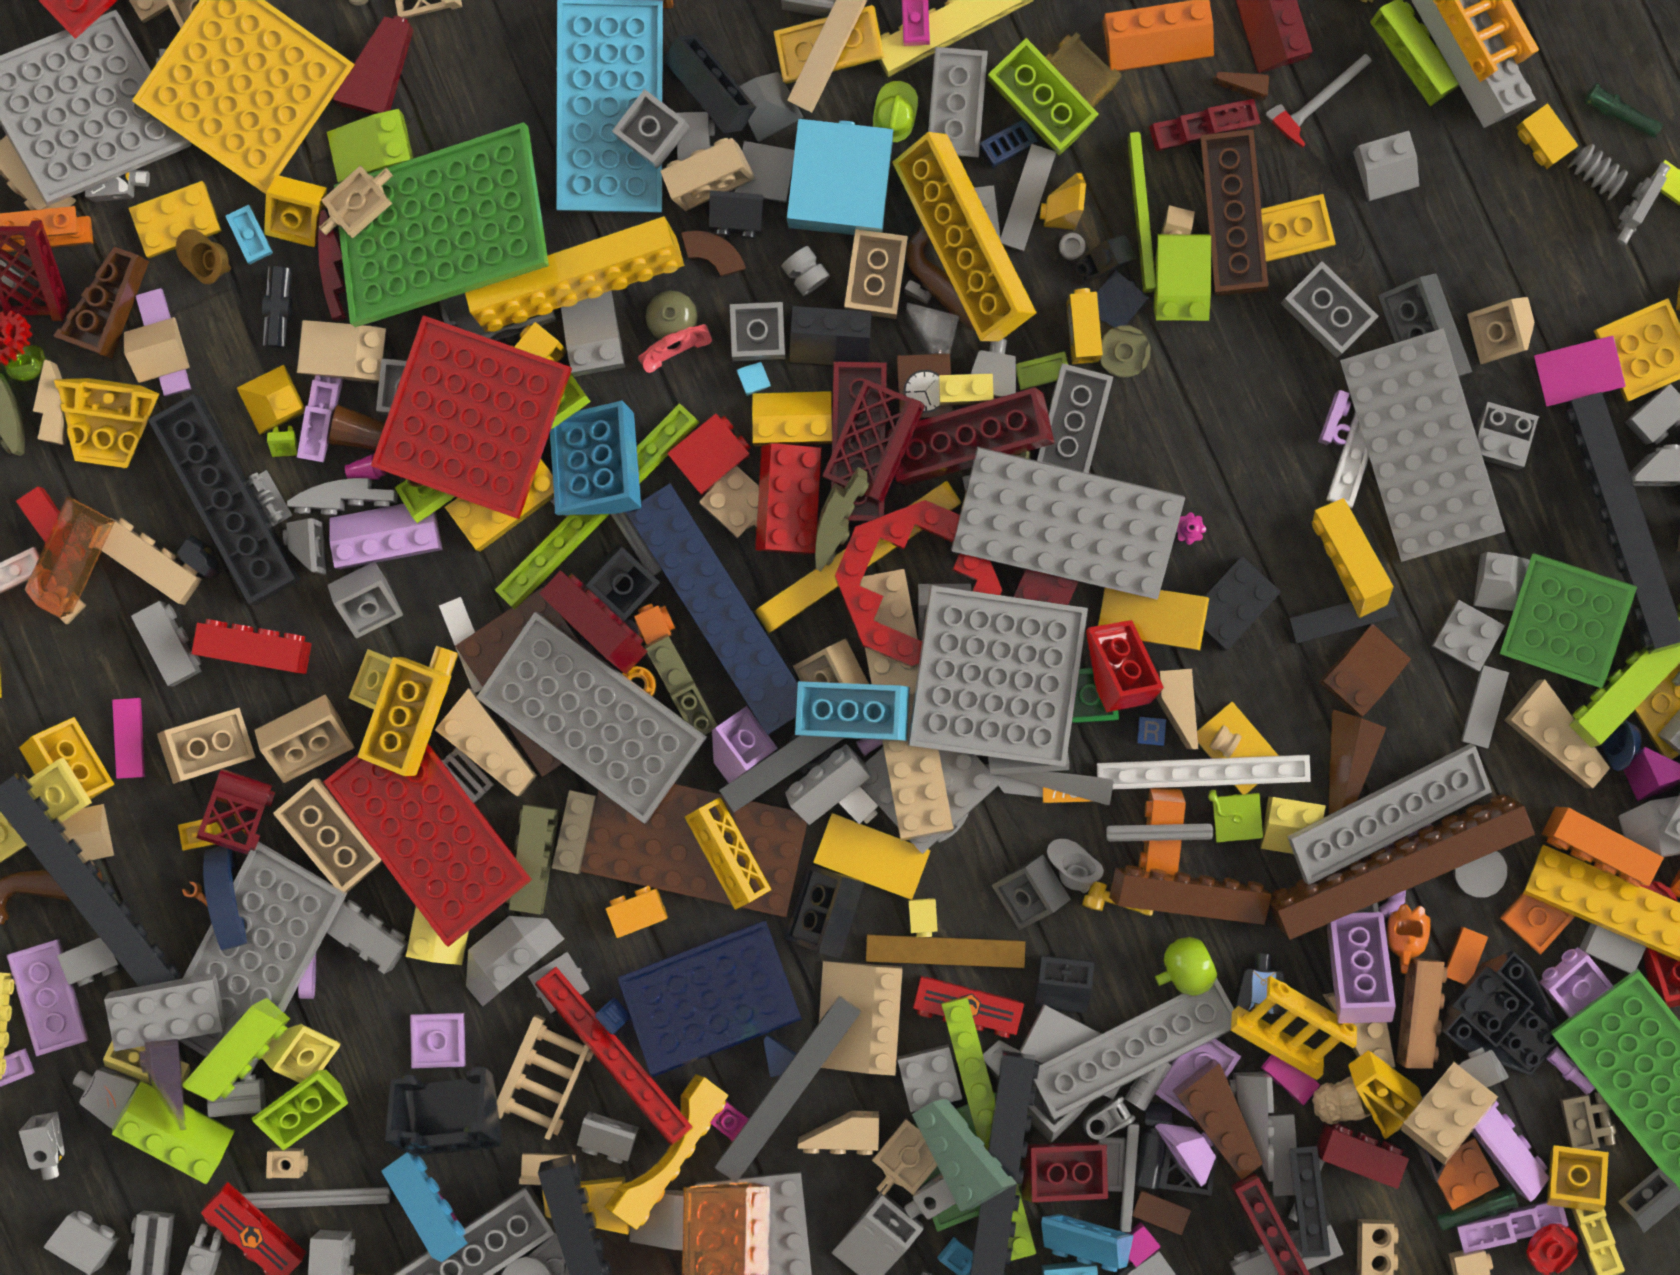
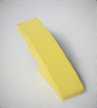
M1571 1208L1595 1274L1618 1275L1624 1273L1625 1269L1615 1248L1616 1242L1605 1218V1210L1595 1212Z

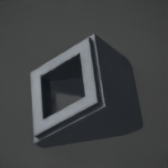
M1150 1102L1143 1112V1121L1146 1125L1152 1126L1158 1124L1172 1125L1171 1105Z

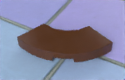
M704 231L681 233L689 259L699 258L709 261L717 268L721 277L746 270L737 250L725 239Z

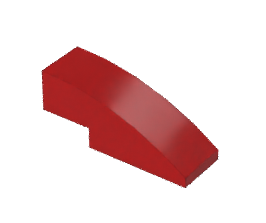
M36 487L16 501L36 531L67 569L89 555V552L62 511L57 509L44 488Z

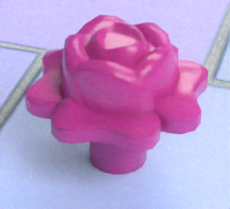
M1192 512L1186 516H1180L1176 531L1178 533V540H1185L1188 545L1194 541L1202 540L1203 535L1201 533L1206 531L1202 517H1195Z

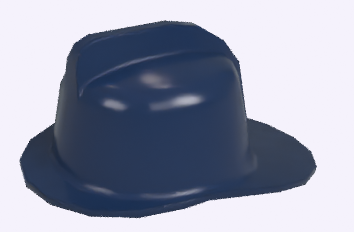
M1625 719L1601 744L1614 770H1624L1632 761L1633 756L1641 750V732L1637 726L1627 722Z

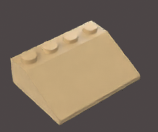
M823 961L819 1022L839 995L859 1008L861 1013L821 1068L867 1074H896L902 966Z

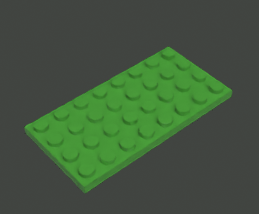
M1637 968L1552 1030L1551 1033L1657 1166L1680 1190V1021Z

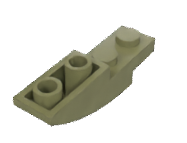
M0 373V435L3 438L0 440V443L9 454L12 452L15 455L22 456L25 454V434L21 412L9 383L4 375Z
M859 467L845 488L836 483L834 484L823 506L818 522L815 552L816 569L820 572L825 565L829 566L833 562L837 553L835 549L839 543L843 545L849 537V520L846 518L854 510L855 504L853 502L857 496L862 497L869 486L867 472Z
M668 634L645 645L644 647L648 651L650 659L683 719L703 735L718 726Z

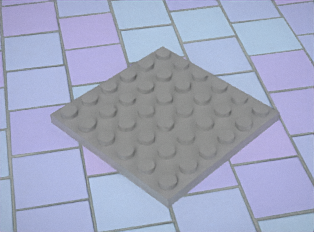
M117 10L100 16L76 39L67 30H64L0 56V125L46 206L191 146L192 142L132 101L152 71Z
M930 585L907 745L1066 767L1088 608Z

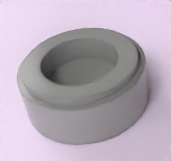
M1068 233L1062 237L1059 243V252L1063 258L1075 260L1083 255L1085 241L1079 234Z

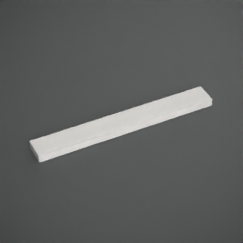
M1309 755L1097 763V777L1114 779L1113 789L1311 782Z

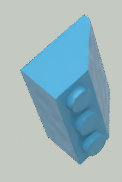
M1062 1214L1042 1217L1044 1247L1053 1249L1052 1254L1067 1257L1068 1254L1077 1256V1261L1085 1264H1092L1093 1261L1101 1263V1268L1113 1272L1127 1267L1134 1235Z

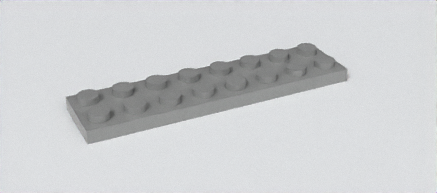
M1469 744L1287 837L1304 882L1310 885L1492 791L1475 745Z
M1216 978L1213 986L1203 994L1197 996L1181 994L1040 1065L1038 1078L1032 1079L1052 1119L1055 1120L1231 1031V1018L1234 1008Z

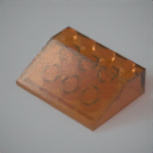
M756 1182L684 1187L682 1275H768L770 1186Z

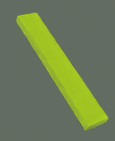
M1139 132L1129 134L1127 140L1143 293L1153 292L1156 288L1141 135Z

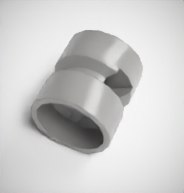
M808 246L794 253L781 265L789 278L796 279L794 284L803 296L817 289L830 277L822 264H816L817 257Z

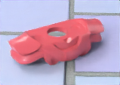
M706 324L669 334L639 355L638 360L643 365L645 371L651 373L662 366V361L693 346L699 348L709 345L712 342V338ZM680 341V345L677 348L667 349L668 346Z

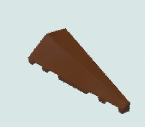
M1332 710L1329 815L1358 800L1386 730V727L1337 710Z

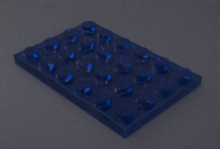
M766 921L618 977L652 1077L802 1020Z

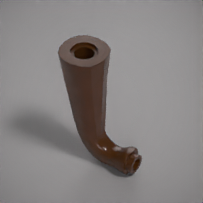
M921 224L919 230L908 242L906 249L907 264L920 283L954 316L973 331L975 329L947 272L928 261L925 257L926 245L931 240L923 224Z
M336 405L329 444L376 450L385 423ZM407 479L408 484L411 486H422V484Z
M98 868L99 872L97 875L102 880V873ZM46 869L7 875L0 879V925H5V921L9 920V914L6 909L7 902L17 893L67 901L71 900Z

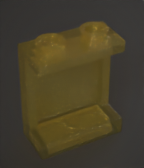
M1077 32L1072 37L1067 35L1059 43L1058 47L1060 49L1054 55L1049 53L1045 57L1093 108L1120 82L1122 77L1115 68L1111 70L1080 40V35Z

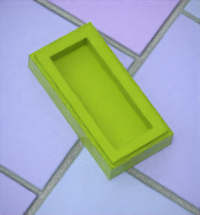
M1065 351L1016 364V375L1020 391L1056 382L1062 363L1068 365Z

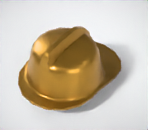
M186 229L180 233L176 241L178 258L200 282L210 285L216 282L219 276L231 270L228 264V254L223 246L211 242L203 233L196 229Z

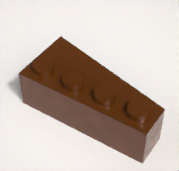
M1213 1058L1172 1090L1241 1180L1263 1164L1223 1069L1217 1060Z

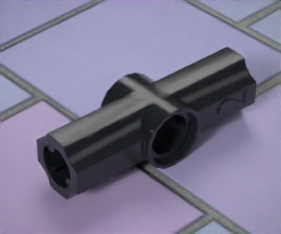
M268 267L267 291L262 301V315L265 318L263 346L287 348L288 324L293 313V300L290 296L292 285L291 268Z

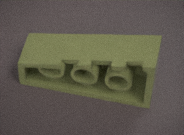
M531 804L523 805L519 816L520 832L516 836L514 850L517 851L516 859L532 878V881L506 901V903H510L509 910L543 914L560 809Z

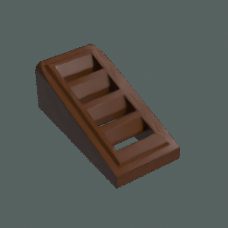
M1217 72L1213 78V84L1265 101L1268 96L1269 76L1263 74Z

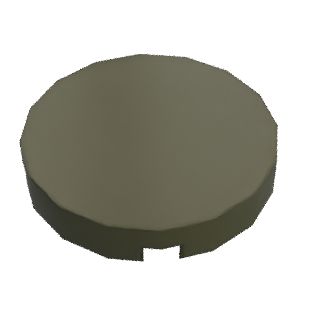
M1118 326L1110 329L1101 339L1103 355L1099 361L1109 374L1118 378H1129L1139 374L1147 366L1151 347L1147 338L1139 329L1132 326Z

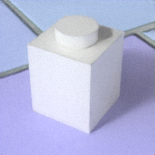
M860 786L839 802L859 824L862 821L867 824L878 814L875 810L878 805Z

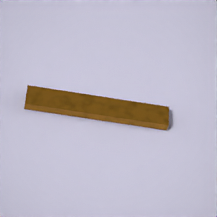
M867 934L866 961L1024 968L1025 941Z

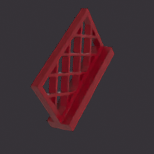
M31 220L29 226H0V257L9 262L5 267L0 264V302L3 311L6 314L9 311H13L15 314L19 313L20 315H51L52 321H63L70 303L42 220ZM12 235H23L25 244L22 246L10 237ZM7 244L18 252L15 256H12L1 249L2 246ZM21 254L32 261L31 267L18 260ZM14 265L25 273L20 277L10 271L9 268ZM4 275L16 284L10 287L2 282L1 277ZM31 276L39 281L40 285L37 288L25 279ZM21 286L31 292L32 295L27 298L16 291V289ZM12 296L23 303V305L11 306L9 297ZM37 296L45 301L47 306H40L32 300Z
M865 379L823 477L846 486L848 483L846 479L851 478L854 474L848 459L862 453L867 467L862 469L864 471L869 470L872 478L864 495L883 503L925 405L919 400L909 398ZM869 387L879 392L882 401L867 405L865 396ZM884 394H887L891 397L885 399ZM896 399L906 402L901 413L894 416L891 415L887 403ZM884 405L888 418L874 423L870 410ZM866 412L871 425L857 430L854 423L857 415ZM890 422L893 433L891 437L881 440L876 427ZM873 429L878 442L863 447L859 434ZM856 436L860 449L846 454L843 446L845 441ZM888 443L886 449H884L883 444ZM879 446L883 454L879 462L870 465L866 451ZM845 460L849 474L840 478L832 475L835 464ZM877 467L874 474L872 469Z

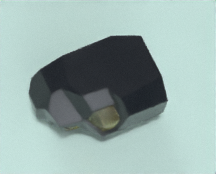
M194 535L186 539L177 552V557L209 579L215 578L219 573L218 560L214 557V549Z

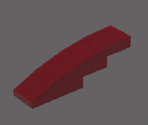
M1254 99L1210 107L1201 112L1179 116L1177 119L1154 123L1149 126L1157 152L1201 141V135L1240 131L1261 123Z
M326 210L320 211L319 226L330 218ZM335 227L327 235L319 228V266L323 290L331 317L334 321L339 322L346 319L337 295L346 291V286L338 266L343 265L341 243Z

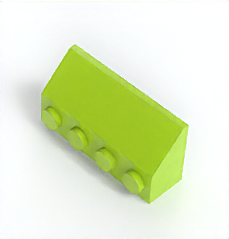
M1394 0L1381 7L1370 23L1427 103L1432 106L1455 90L1459 83L1437 44L1434 45L1430 40V34L1426 26L1422 23L1419 24L1415 19V13L1411 5L1407 2L1404 3L1403 0Z
M1027 38L988 74V81L1059 156L1079 138L1099 115Z
M267 997L255 1003L182 1086L212 1102L221 1097L226 1099L236 1088L232 1084L238 1077L242 1080L253 1069L250 1066L255 1058L260 1060L269 1051V1042L273 1038L278 1040L288 1028L285 1024L290 1018Z
M140 1081L112 1129V1135L204 1184L208 1183L219 1165L234 1133V1130L143 1081Z

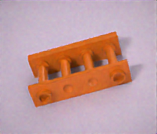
M75 206L0 213V226H29L31 220H42L51 248L93 244L91 218L89 216L76 217ZM12 235L10 237L22 246L25 244L23 235ZM4 244L1 248L6 252L16 251L7 244Z

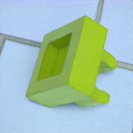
M288 426L287 432H279L278 427H274L273 432L267 434V443L272 457L297 455L299 446L292 426Z

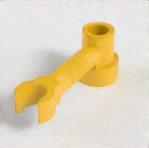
M1096 881L1090 886L1088 895L1084 896L1082 906L1102 911L1105 901L1115 903L1109 898L1110 892L1106 891L1107 885ZM1126 907L1148 916L1153 914V910Z

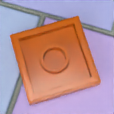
M1522 893L1499 919L1534 951L1541 955L1575 916Z

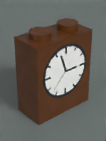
M950 353L897 356L898 393L919 400L925 405L919 421L952 412V405L939 406L938 385L939 375H951ZM899 400V413L902 412L906 403Z

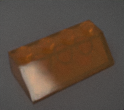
M71 497L66 498L24 589L37 606L59 618L73 613L115 523L114 520Z

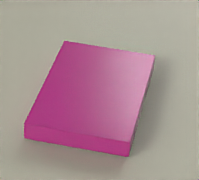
M1613 336L1534 356L1546 407L1599 392L1603 393L1626 387Z

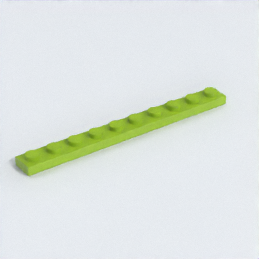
M680 403L637 446L639 484L668 456L667 453L677 446L699 424L698 420ZM609 514L568 515L495 591L513 609H516Z
M965 996L941 1004L977 1137L983 1141L984 1147L988 1151L995 1098L968 997ZM1018 1185L1016 1187L1015 1195H1020ZM1020 1195L1018 1212L1013 1211L1012 1221L1016 1222L1014 1238L1009 1237L1008 1247L1012 1248L1011 1261L1036 1254Z

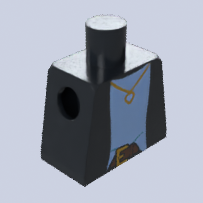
M1255 953V968L1242 967L1233 1002L1234 1009L1240 1006L1251 1012L1267 997V979L1270 976L1280 982H1284L1283 972L1271 969L1272 954ZM1275 1004L1266 1013L1283 1015L1287 1012V1009Z

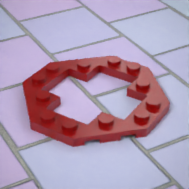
M923 500L855 527L834 577L863 647L910 667L919 664L922 641L874 621L884 596L859 585L879 539L904 549L913 527L916 526L953 542L960 517L959 514ZM959 553L952 571L975 580L976 584L973 592L1000 595L1002 588L990 560Z

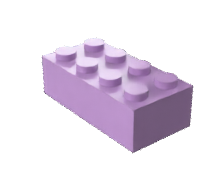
M1383 912L1351 913L1328 923L1327 934L1338 1023L1392 1022L1396 1006Z

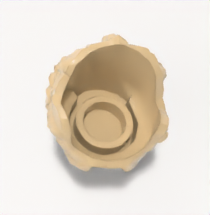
M1352 1076L1336 1084L1325 1083L1313 1093L1314 1113L1316 1116H1319L1322 1122L1324 1121L1327 1124H1337L1339 1121H1357L1372 1115L1355 1088Z

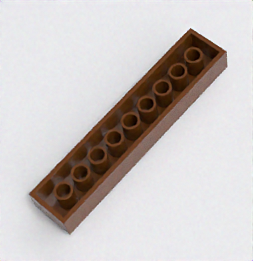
M1497 795L1490 799V803L1483 806H1471L1466 810V813L1459 816H1448L1442 820L1441 824L1434 827L1425 826L1419 829L1416 835L1404 836L1394 841V844L1386 848L1383 847L1310 885L1305 883L1304 879H1301L1292 888L1278 889L1272 893L1269 904L1276 925L1291 940L1533 836L1535 833L1524 805L1509 795Z

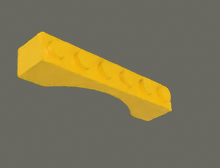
M695 1074L681 1094V1113L693 1126L692 1130L673 1146L670 1145L658 1163L645 1174L630 1182L619 1185L604 1208L636 1230L639 1226L645 1224L653 1205L663 1198L665 1194L664 1189L668 1183L678 1176L680 1166L685 1158L687 1159L693 1154L696 1147L695 1144L700 1136L707 1133L711 1126L710 1122L715 1114L720 1113L724 1108L728 1094L705 1077Z

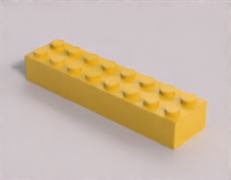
M927 132L892 163L980 341L999 342L1035 315L1036 311L948 135Z
M664 216L548 255V267L466 292L465 295L470 313L485 332H495L501 330L503 326L512 323H523L530 317L547 315L554 309L563 306L570 307L577 304L578 301L587 298H597L605 292L621 290L629 284L638 281L645 282L652 279L653 276L662 273L675 272L678 268L685 265L677 238Z

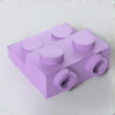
M1578 947L1575 950H1567L1562 955L1563 961L1556 967L1546 969L1542 974L1543 979L1539 982L1551 999L1562 1008L1569 1018L1613 987L1590 956Z

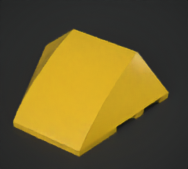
M91 378L55 379L54 383L59 391L62 403L60 406L65 414L68 426L67 433L75 461L128 468L159 393L141 385Z

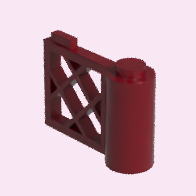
M221 769L196 838L247 855L249 850L255 851L260 835L255 833L265 805L271 807L275 791L271 790L272 785ZM215 801L227 803L230 810L218 814L214 807ZM249 810L257 814L255 819L244 823L239 812ZM234 815L239 825L228 830L222 819ZM215 822L218 823L222 830V833L217 835L204 832L207 825ZM243 830L247 837L246 845L235 842L231 834Z

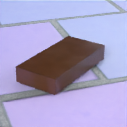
M1140 1190L1132 1216L1182 1235L1191 1210Z

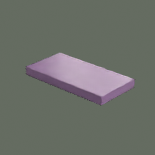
M60 939L7 955L36 1056L89 1040L73 984H68L57 955L64 953Z

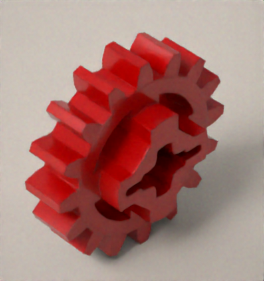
M3 311L0 313V363L5 366L8 365L9 359L15 362L17 361L16 355L25 353L23 347L30 345L27 338L32 336V333L29 331L31 325L19 313L15 314L13 311H9L8 314Z

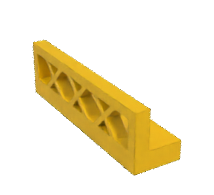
M721 797L685 816L689 827L735 910L771 890ZM716 807L720 814V821L713 819L709 812L710 808ZM724 831L731 834L733 838L732 845L726 843L723 837ZM737 854L743 856L746 862L745 868L738 865L736 861ZM750 878L756 880L761 890L756 893L753 892L749 885Z

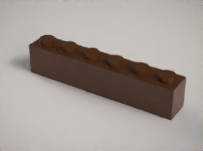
M1127 865L1126 868L1116 867L1109 898L1117 906L1265 925L1272 894L1263 888L1264 885L1249 881L1246 885L1239 884V881L1230 878L1216 881L1215 878L1207 875L1193 878L1191 875L1183 872H1175V875H1170L1160 869H1151L1150 872L1142 871L1139 867Z

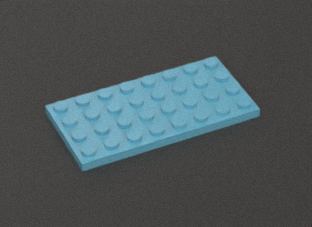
M557 0V211L662 213V164L656 169L617 139L612 130L644 89L662 102L663 1Z

